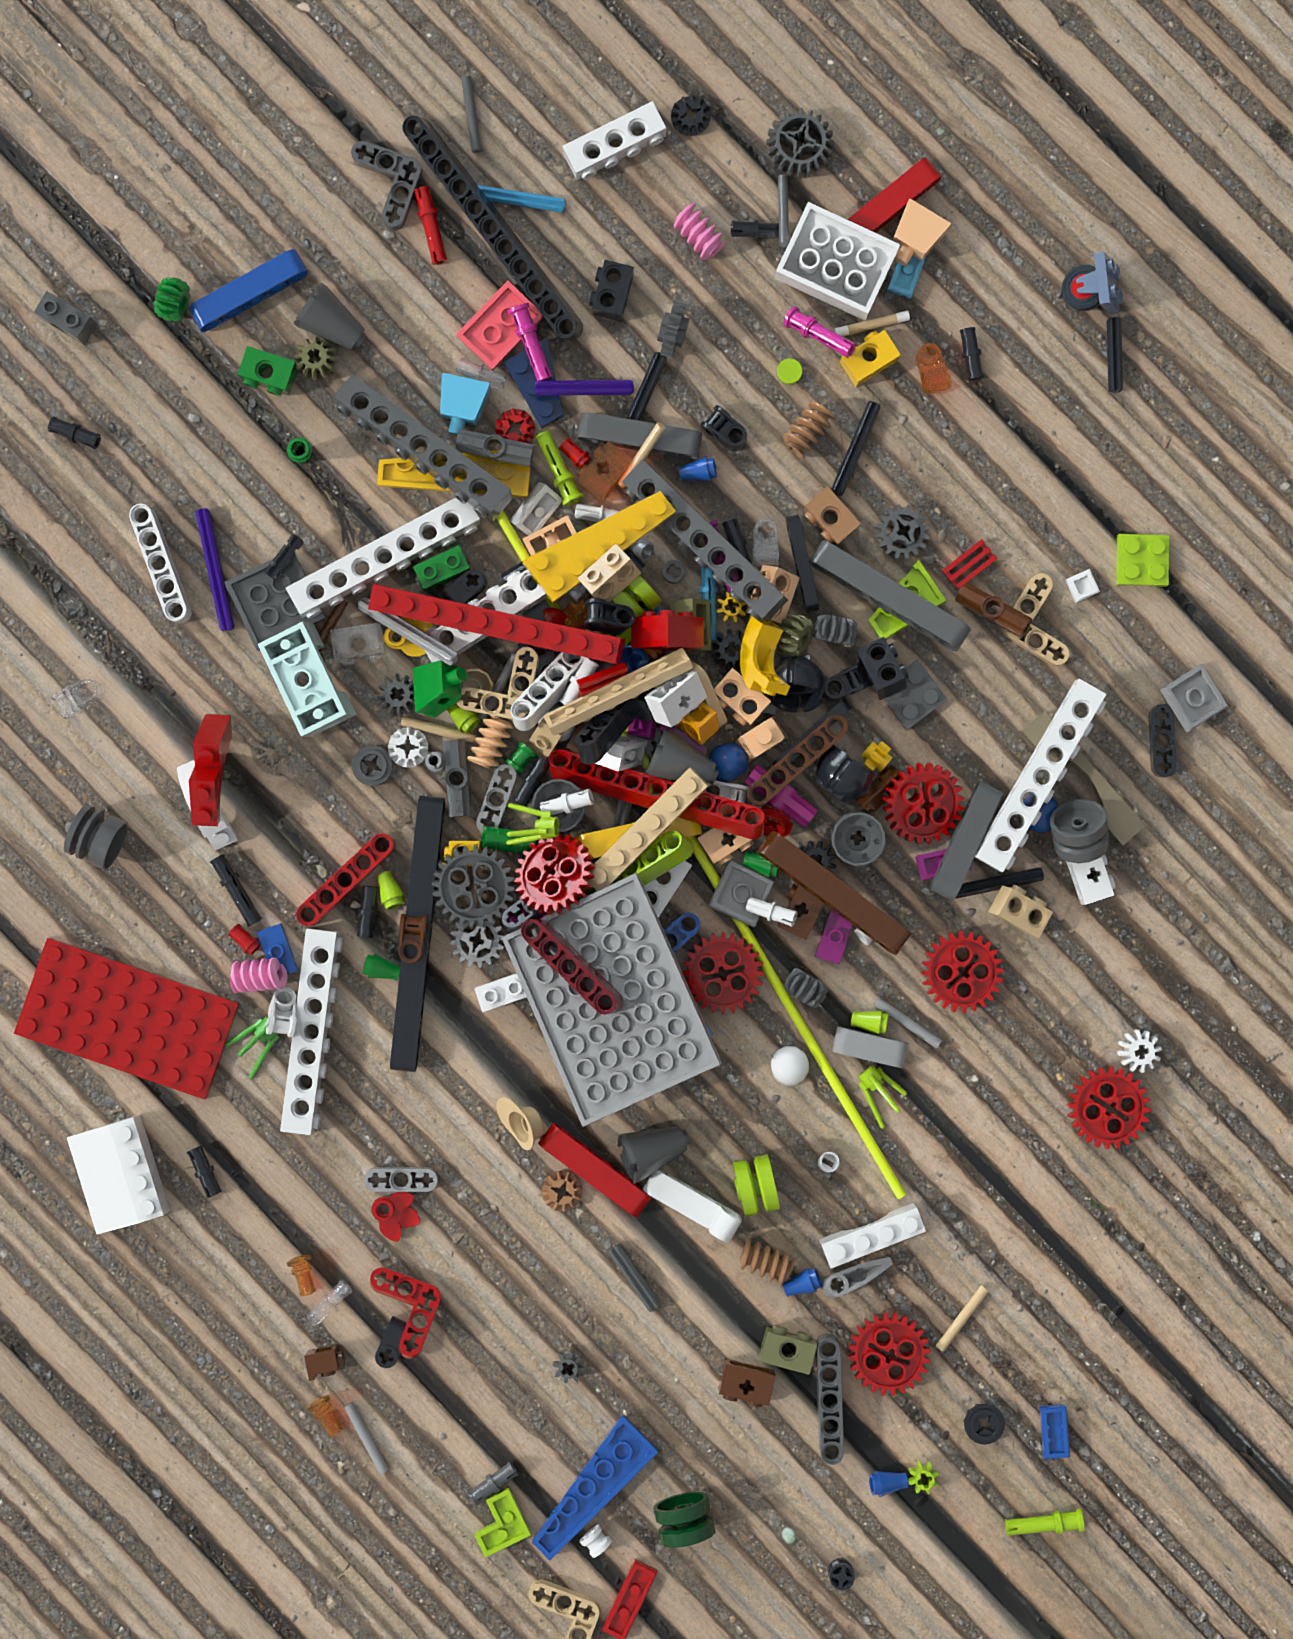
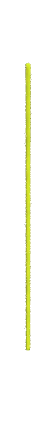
M502 511L496 519L520 560L523 561L530 557L506 514ZM549 597L545 599L549 608L562 610L557 601L552 603ZM628 726L627 729L624 731V733H627V734H628V728H629V726ZM645 752L642 766L646 772L650 758ZM696 836L689 837L688 839L694 845V855L716 889L720 880L719 875ZM732 918L745 938L746 943L753 944L751 948L752 953L759 952L756 960L763 961L761 965L762 970L897 1199L904 1197L906 1192L791 997L786 992L749 926Z

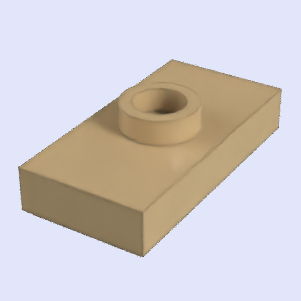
M543 718L526 746L538 756L547 760L564 733L553 736Z

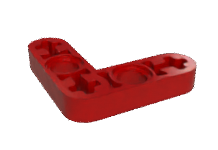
M377 1268L370 1277L371 1288L377 1293L413 1306L400 1339L399 1351L405 1358H415L423 1348L440 1303V1291L433 1285L387 1268ZM382 1274L386 1276L385 1280L390 1283L393 1282V1278L397 1279L394 1290L390 1291L391 1285L387 1283L378 1286L377 1280L374 1278H380ZM401 1283H409L413 1290L411 1294L404 1296L399 1293L398 1286ZM432 1292L433 1298L436 1301H430L427 1311L417 1309V1306L420 1308L424 1306L425 1298L422 1295ZM415 1316H424L427 1319V1325L424 1328H416L412 1322ZM408 1330L415 1334L423 1335L422 1338L417 1335L415 1346L418 1348L412 1349L411 1352L406 1351L407 1346L404 1345V1342L409 1343L412 1337V1333H407Z

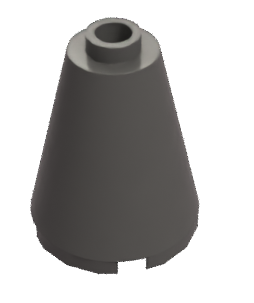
M320 283L316 288L317 292L315 295L310 296L293 324L298 328L349 350L353 347L358 349L366 338L363 335L365 329L325 284Z
M665 728L645 774L677 781L692 767L707 784H713L719 770L715 769L716 763L672 730Z
M678 1126L623 1133L616 1137L617 1147H623L622 1154H620L622 1163L630 1180L633 1179L634 1184L642 1181L687 1151V1145L690 1144L687 1132L681 1130Z

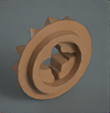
M563 1170L556 1171L545 1179L542 1186V1196L546 1205L554 1211L565 1212L575 1208L582 1196V1185L573 1173ZM564 1181H566V1191L571 1195H563L560 1201H557L558 1192L551 1187L560 1188Z

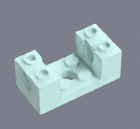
M300 622L258 644L301 737H313L357 715L347 693L337 691L320 655L319 649L323 648L324 644L314 624ZM301 672H305L309 676V682L304 687L300 686L297 682V677Z

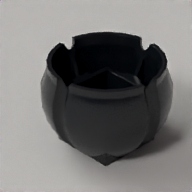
M810 655L780 657V662L774 669L776 674L790 688L786 696L778 693L775 696L769 695L771 703L781 710L797 713L799 708H802L804 712L817 708L821 704L826 687L825 679L819 666L812 661Z
M832 745L819 758L816 768V783L845 803L864 795L871 787L875 774L855 759H851L844 751Z

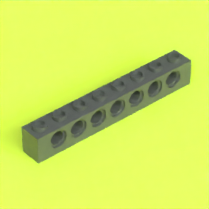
M352 374L333 396L337 405L336 409L341 415L346 418L348 416L356 420L355 423L360 429L365 432L371 431L382 445H390L394 448L395 453L401 459L412 461L414 467L423 475L428 473L442 489L448 488L453 491L454 496L461 503L466 504L468 502L474 507V511L484 519L488 517L494 522L512 500L510 488ZM361 404H368L365 409H357ZM381 418L388 419L385 423H376ZM401 432L407 433L403 438L396 437ZM419 447H427L424 452H416V449ZM439 461L447 462L446 465L442 467L435 466V464ZM459 475L467 477L464 481L459 482L455 480ZM478 490L487 491L483 496L475 495V492Z
M643 459L623 479L622 483L628 487L625 492L634 501L638 498L640 500L647 498L646 491L651 486H655V493L662 492L669 503L673 504L676 512L660 524V526L669 535L674 532L679 537L676 542L687 552L691 549L697 555L694 559L704 569L709 566L714 571L712 577L721 586L726 583L732 589L729 594L739 603L744 600L750 606L747 611L757 621L762 618L768 622L788 601L764 575ZM690 520V527L685 531H681L682 522ZM702 537H708L707 545L699 548L698 541ZM719 554H725V562L721 565H716V557ZM737 571H743L742 580L735 583L733 575ZM761 588V596L756 600H752V590Z

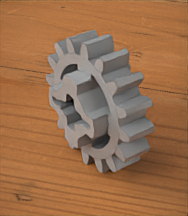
M487 918L484 919L483 926L481 927L478 923L476 929L470 933L464 931L469 926V920H465L462 926L459 925V922H456L455 925L459 930L451 931V935L455 936L456 940L451 941L450 945L457 946L453 954L460 953L462 955L459 960L460 962L467 959L469 960V967H472L474 962H477L478 967L482 968L483 961L490 965L492 964V956L495 958L500 957L496 951L497 949H504L505 946L499 944L504 935H499L498 933L502 926H494L495 918H493V923L487 921ZM487 926L493 932L494 940L488 937L486 933ZM480 932L484 944H479L475 949V942L471 938L477 936ZM461 940L467 943L469 954L463 949ZM484 948L492 949L486 956L478 957L480 950Z

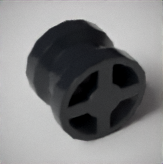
M837 1558L829 1564L828 1575L832 1586L839 1590L850 1588L855 1580L851 1563L846 1559Z

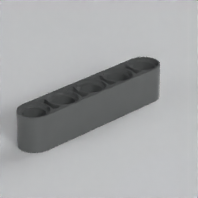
M583 412L580 416L577 439L589 443L639 451L656 424ZM664 425L666 429L650 451V453L698 459L702 433L692 429Z
M982 781L977 783L929 890L951 901L956 898L1003 794L1002 791Z
M825 1333L816 1340L818 1438L822 1459L827 1464L835 1465L842 1460L844 1455L841 1350L835 1336ZM826 1342H832L835 1345L833 1351L829 1353L823 1352L821 1348ZM826 1368H833L835 1370V1374L831 1378L823 1377L822 1373ZM830 1393L836 1395L833 1403L827 1404L823 1402L825 1395ZM833 1419L837 1421V1425L833 1429H826L824 1427V1423L827 1420ZM829 1445L838 1447L837 1452L832 1455L826 1454L825 1449Z

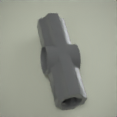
M459 429L455 449L460 453L488 458L493 462L502 461L530 467L535 446L504 439L495 434L486 435ZM493 443H499L502 446L501 450L496 454L488 451L489 446Z
M443 741L449 817L471 816L470 778L467 767L466 741ZM455 772H461L464 776L463 783L458 786H454L451 783V776Z

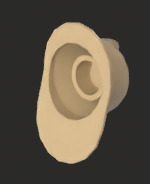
M500 1097L498 1099L496 1108L501 1122L516 1138L523 1149L531 1150L534 1141L548 1130L540 1114L533 1107L519 1108L507 1097Z

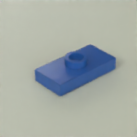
M282 923L257 932L265 957L268 960L273 957L277 958L279 963L285 966L287 975L299 971Z
M1066 1405L1039 1406L1043 1458H1070Z

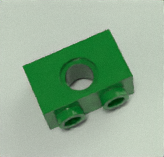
M247 346L237 375L243 380L244 385L255 389L258 386L267 388L268 393L281 397L282 393L290 396L298 369L296 368L297 364L295 361ZM265 369H273L271 377L262 378V372Z
M458 545L413 566L424 591L428 593L458 579L470 569V566Z

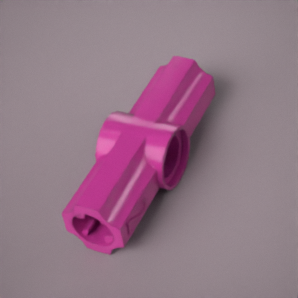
M757 764L744 782L751 786L767 771ZM771 775L773 783L779 785L784 782L781 779L777 780ZM786 785L768 801L777 810L783 809L784 813L790 815L793 820L804 828L818 811L814 806L798 796L797 792L789 785ZM755 787L753 789L765 797L766 794L763 788Z

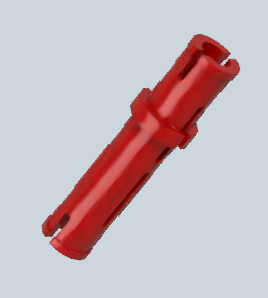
M419 187V189L414 190L419 207L418 217L422 219L432 265H440L446 263L448 259L436 217L438 211L437 208H434L430 187Z

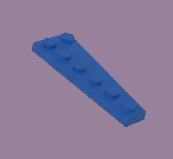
M624 1414L617 1420L532 1539V1543L549 1561L658 1453V1449Z

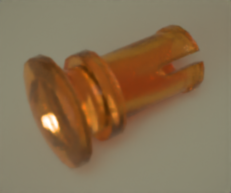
M311 1255L296 1256L286 1263L288 1267H293L291 1272L296 1277L300 1296H307L316 1292L310 1273L312 1267L311 1264H308V1261L312 1258Z
M324 1395L313 1401L307 1407L308 1412H315V1419L320 1420L328 1437H333L343 1427L332 1411V1404L327 1403L330 1400V1396Z

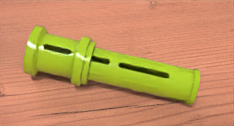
M548 430L538 434L535 438L555 477L553 484L555 488L559 489L564 499L562 502L564 507L580 502L584 495L579 493L574 482L575 476L568 472L551 436V432Z
M1077 1508L1073 1512L1063 1513L1056 1510L1052 1515L1005 1519L1007 1536L1055 1531L1058 1534H1063V1531H1085L1081 1508Z

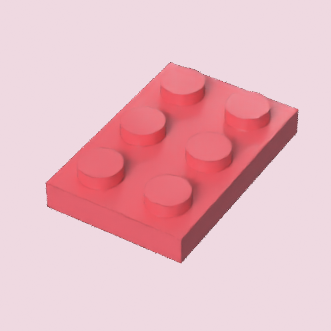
M507 281L456 334V337L485 365L494 371L522 342L521 337H518L515 333L517 328L512 315L508 314V310L520 304L529 303L530 307L528 310L533 323L538 325L544 317L535 305Z

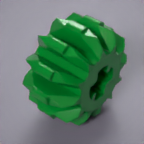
M175 277L163 278L161 284L157 286L154 310L158 317L170 322H177L182 320L184 314L187 313L191 297L189 294L190 287L187 285V282L181 281V279Z

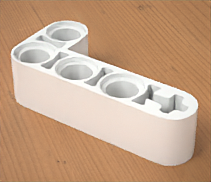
M661 1169L650 1175L642 1189L653 1198L706 1227L712 1235L726 1243H730L742 1222L741 1216L733 1210Z

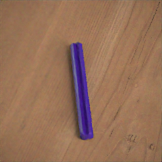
M202 508L196 510L195 513L218 623L221 631H230L234 629V623L224 583L225 580L210 510Z

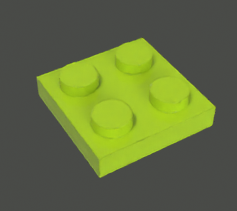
M1118 534L1116 585L1168 586L1169 535Z

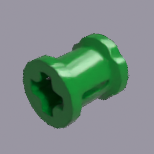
M519 741V747L510 758H506L505 762L523 774L525 766L532 757L536 758L537 754Z

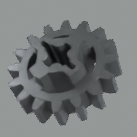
M675 301L671 313L665 312L657 341L662 342L660 355L672 358L676 346L682 348L690 318L684 317L687 304Z
M899 504L896 506L895 512L891 508L887 509L888 517L885 515L880 516L879 519L883 524H876L875 529L879 530L880 533L875 535V539L882 540L878 547L879 549L887 548L886 556L892 552L894 553L895 560L900 555H903L904 560H908L909 553L916 557L918 555L917 548L925 549L926 546L922 541L930 539V536L925 534V532L929 531L930 526L923 525L927 517L919 518V509L913 513L911 512V505L902 510ZM901 516L908 517L912 521L902 520ZM890 522L892 531L888 536H886V527L887 524ZM899 527L901 530L906 529L908 531L905 536L897 534ZM918 529L919 537L917 542L915 543L913 534L914 531ZM893 544L903 545L905 549L897 548Z

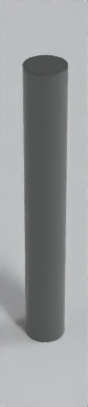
M471 76L461 77L471 149L472 153H479L482 149Z
M784 174L778 176L780 247H787L789 244L788 176Z

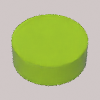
M788 358L779 363L777 378L781 383L794 385L800 380L802 367L797 360Z

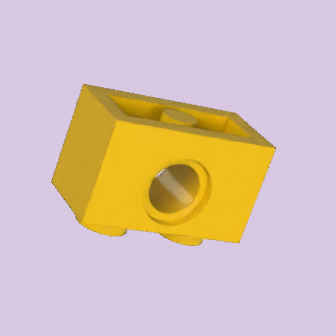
M885 330L877 333V331L870 333L864 338V343L856 346L852 356L849 358L841 357L840 364L855 387L899 360L901 354ZM864 352H871L874 354L875 360L868 362L864 360L862 354Z

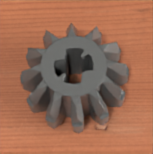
M823 614L818 616L815 622L814 637L820 641L851 645L857 636V623L851 619Z
M398 673L394 674V682L389 677H386L385 681L388 686L379 685L378 687L380 690L385 691V694H378L377 699H386L380 707L382 709L389 707V715H393L396 708L399 717H403V708L410 714L413 712L409 705L410 703L415 705L413 699L414 691H411L414 689L413 682L408 684L410 678L408 675H405L402 681H400V675ZM397 689L400 692H405V694H402L404 698L401 701L393 699V696H396L394 692Z
M794 968L791 974L789 973L784 984L786 992L813 1008H818L828 992V988L824 983L799 968Z

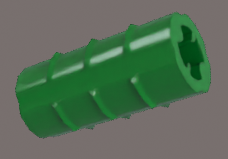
M484 826L481 848L488 846V849L519 854L523 853L524 850L531 852L530 843L535 844L536 840L507 845L506 842L508 840L525 836L508 837V832L517 830Z

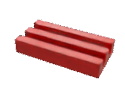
M983 539L942 570V573L956 590H959L962 585L969 582L998 559L995 554H992L991 549L984 544ZM979 547L981 548L982 552L951 575L950 570ZM985 555L989 558L959 583L955 580Z
M620 663L576 680L580 697L586 696L627 675L628 669L625 663Z

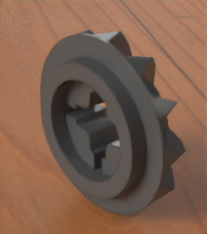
M372 745L366 746L355 754L352 761V771L356 779L361 783L376 786L384 783L391 775L392 760L383 748ZM378 756L376 765L382 771L373 770L367 776L369 767L363 760L372 762Z

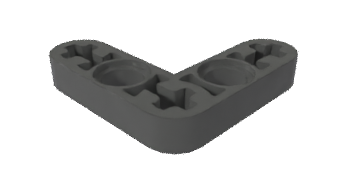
M366 141L357 142L351 150L352 158L356 165L394 178L382 211V220L388 229L399 230L406 222L415 196L414 190L418 188L422 177L420 163L412 157ZM366 149L369 156L375 157V164H373V160L370 157L364 156L363 159H360L358 152H363ZM389 156L394 160L393 165L387 169L381 167V159ZM412 165L414 166L416 173L410 174L408 179L410 184H408L407 182H405L407 178V173L404 169H409ZM399 188H405L409 191V196L405 200H398L395 197V193ZM394 203L397 206H399L397 210V215L400 219L394 220L393 223H390L388 215L394 214L396 209L395 206L392 204Z

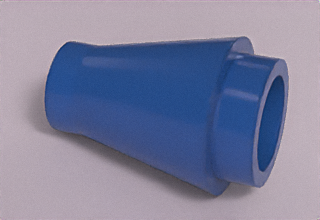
M706 456L687 465L679 466L681 481H711L712 478H717L714 458H707Z
M806 1268L783 1283L787 1297L817 1292V1289L822 1287V1282L816 1268Z
M875 1471V1474L869 1475V1486L872 1495L882 1497L908 1488L907 1474Z

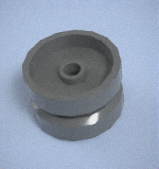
M1086 799L1070 800L1059 805L1052 812L1050 825L1054 849L1061 859L1078 864L1087 863L1100 858L1107 852L1110 846L1106 810L1100 804Z

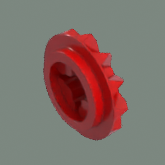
M512 408L503 412L496 420L495 432L496 435L504 439L529 444L535 435V423L532 417L524 410ZM510 420L516 425L522 423L519 428L521 437L515 432L509 433L511 429Z
M763 805L761 808L765 816L763 834L769 836L771 831H775L783 837L788 836L793 826V823L790 821V815L784 814L783 809L777 810L774 805L771 808Z

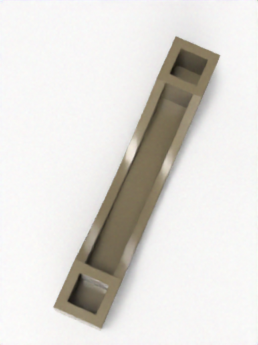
M1046 711L1039 713L1018 732L1033 750L1037 747L1054 717L1051 712L1048 714ZM1061 731L1064 739L1070 740L1072 738L1068 731L1065 733ZM1050 749L1049 755L1060 758L1058 749ZM1079 750L1074 759L1069 758L1067 763L1073 766L1090 785L1097 803L1106 810L1109 837L1117 846H1123L1146 826L1142 822L1144 817L1136 808L1133 807L1131 809L1125 802L1127 800L1126 796L1118 788L1115 790L1108 783L1110 778L1101 769L1097 771L1091 764L1093 762L1091 756L1083 750L1081 752Z

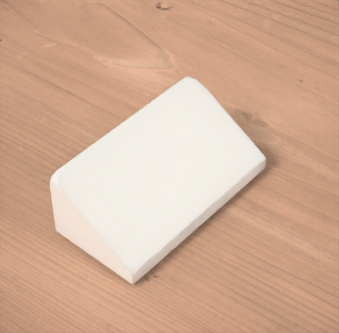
M539 482L509 521L529 536L544 526L563 499L546 484Z

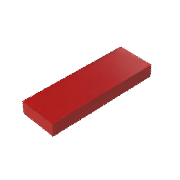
M634 1559L602 1625L601 1631L617 1639H626L658 1573L657 1569Z

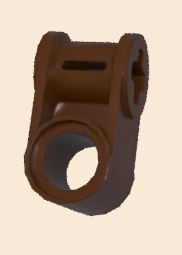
M401 914L398 951L400 958L404 962L416 963L424 955L428 927L427 915H423L420 918L407 917L406 914ZM408 925H419V927H408ZM410 944H414L418 949V954L413 959H409L405 955V949Z

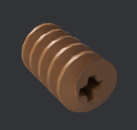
M811 401L808 405L810 410L804 409L802 411L804 418L797 417L795 420L797 425L789 427L791 433L785 432L783 434L786 447L802 459H805V455L802 452L803 449L807 451L812 450L808 443H818L815 434L825 435L821 427L824 426L830 429L831 425L828 419L836 420L828 409L814 401Z
M748 1238L740 1256L741 1269L744 1270L749 1264L751 1274L760 1269V1278L769 1273V1282L779 1277L778 1285L781 1286L788 1280L796 1258L794 1257L789 1262V1254L786 1253L779 1258L780 1253L777 1249L770 1255V1246L766 1245L760 1250L761 1243L757 1241L751 1246V1238Z

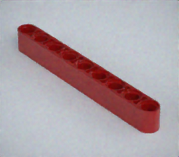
M563 749L555 750L549 756L550 771L554 779H564L572 782L579 788H589L593 792L646 808H650L674 784V782L631 769L616 771L596 763L584 764L580 760L579 754ZM559 764H565V765L562 766V767H558V766H557V765H559ZM583 771H588L586 774H581ZM607 778H612L610 781H605ZM631 785L636 786L635 788H628ZM705 791L679 816V818L748 839H757L764 833L765 816L761 809ZM655 792L661 793L659 795H652ZM701 807H708L709 809H707V810H701V809H699V808H701ZM726 814H732V815H734V816H732V817H725L724 815H726ZM755 821L757 824L751 825L749 822Z

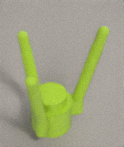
M513 803L508 804L509 808L540 816L541 818L535 821V829L508 832V837H525L508 840L506 842L507 845L558 837L559 819L558 817H552L551 811H540Z
M872 1065L858 1076L861 1081L858 1085L863 1090L880 1128L884 1129L885 1125L868 1088L871 1091L877 1089L896 1113H899L900 1109L881 1086L884 1083L883 1080L902 1095L906 1096L907 1092L887 1076L880 1067L877 1069Z

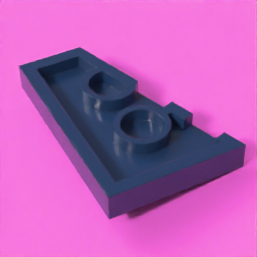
M545 338L539 343L553 377L544 381H556L548 338ZM526 350L504 361V365L541 429L563 417L559 396L535 395L534 384L537 379Z

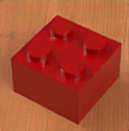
M661 610L659 615H657V612H642V617H635V622L631 625V648L666 651L679 650L681 648H704V617H693V612H678V615H675V610Z

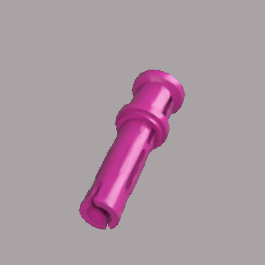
M529 303L520 304L509 309L508 314L512 315L517 328L515 333L518 337H521L537 381H544L553 376L537 338V324L532 321L528 310L530 307Z
M793 306L784 318V327L793 328L800 332L802 337H811L846 358L852 356L856 349V343L818 323L816 317H809L803 314L796 306Z

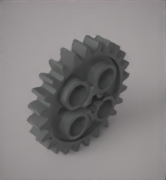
M475 844L473 851H469L468 846L464 845L462 853L457 848H454L455 856L452 857L446 854L447 864L440 861L438 866L442 871L434 872V875L439 880L432 881V886L439 887V889L433 892V896L441 897L436 902V905L444 904L445 907L442 914L450 911L452 913L450 921L459 917V925L461 926L465 920H469L470 927H473L474 921L478 920L479 925L482 927L486 918L490 923H493V914L501 918L500 908H509L505 900H513V896L508 891L515 890V886L508 884V882L514 880V875L506 874L511 870V866H502L505 857L497 860L496 850L488 854V846L479 851L478 845ZM467 864L472 865L475 884H480L477 888L480 907L475 906L472 887H467L471 880ZM480 865H486L490 868L491 873L488 876H480L476 869ZM455 870H461L466 878L463 881L457 882L452 878L451 873ZM492 890L496 898L492 901H486L482 897V892ZM466 895L470 898L471 903L467 906H461L457 902V897Z

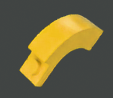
M752 615L745 629L740 650L742 678L750 690L775 696L776 693L786 696L790 686L776 674L774 669V653L783 630L770 620L766 622L760 618L757 621Z

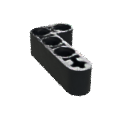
M651 688L639 694L636 698L624 701L616 705L615 708L594 716L585 724L575 737L582 763L590 765L599 762L635 718L655 721L644 698L655 688Z

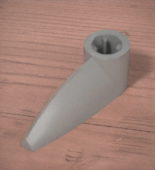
M890 1257L880 1258L827 1276L822 1281V1293L831 1299L844 1296L880 1275L893 1264ZM831 1281L834 1283L838 1282V1292L831 1289L830 1285L833 1284Z

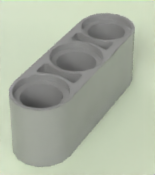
M837 1026L832 1051L903 1068L909 1043Z

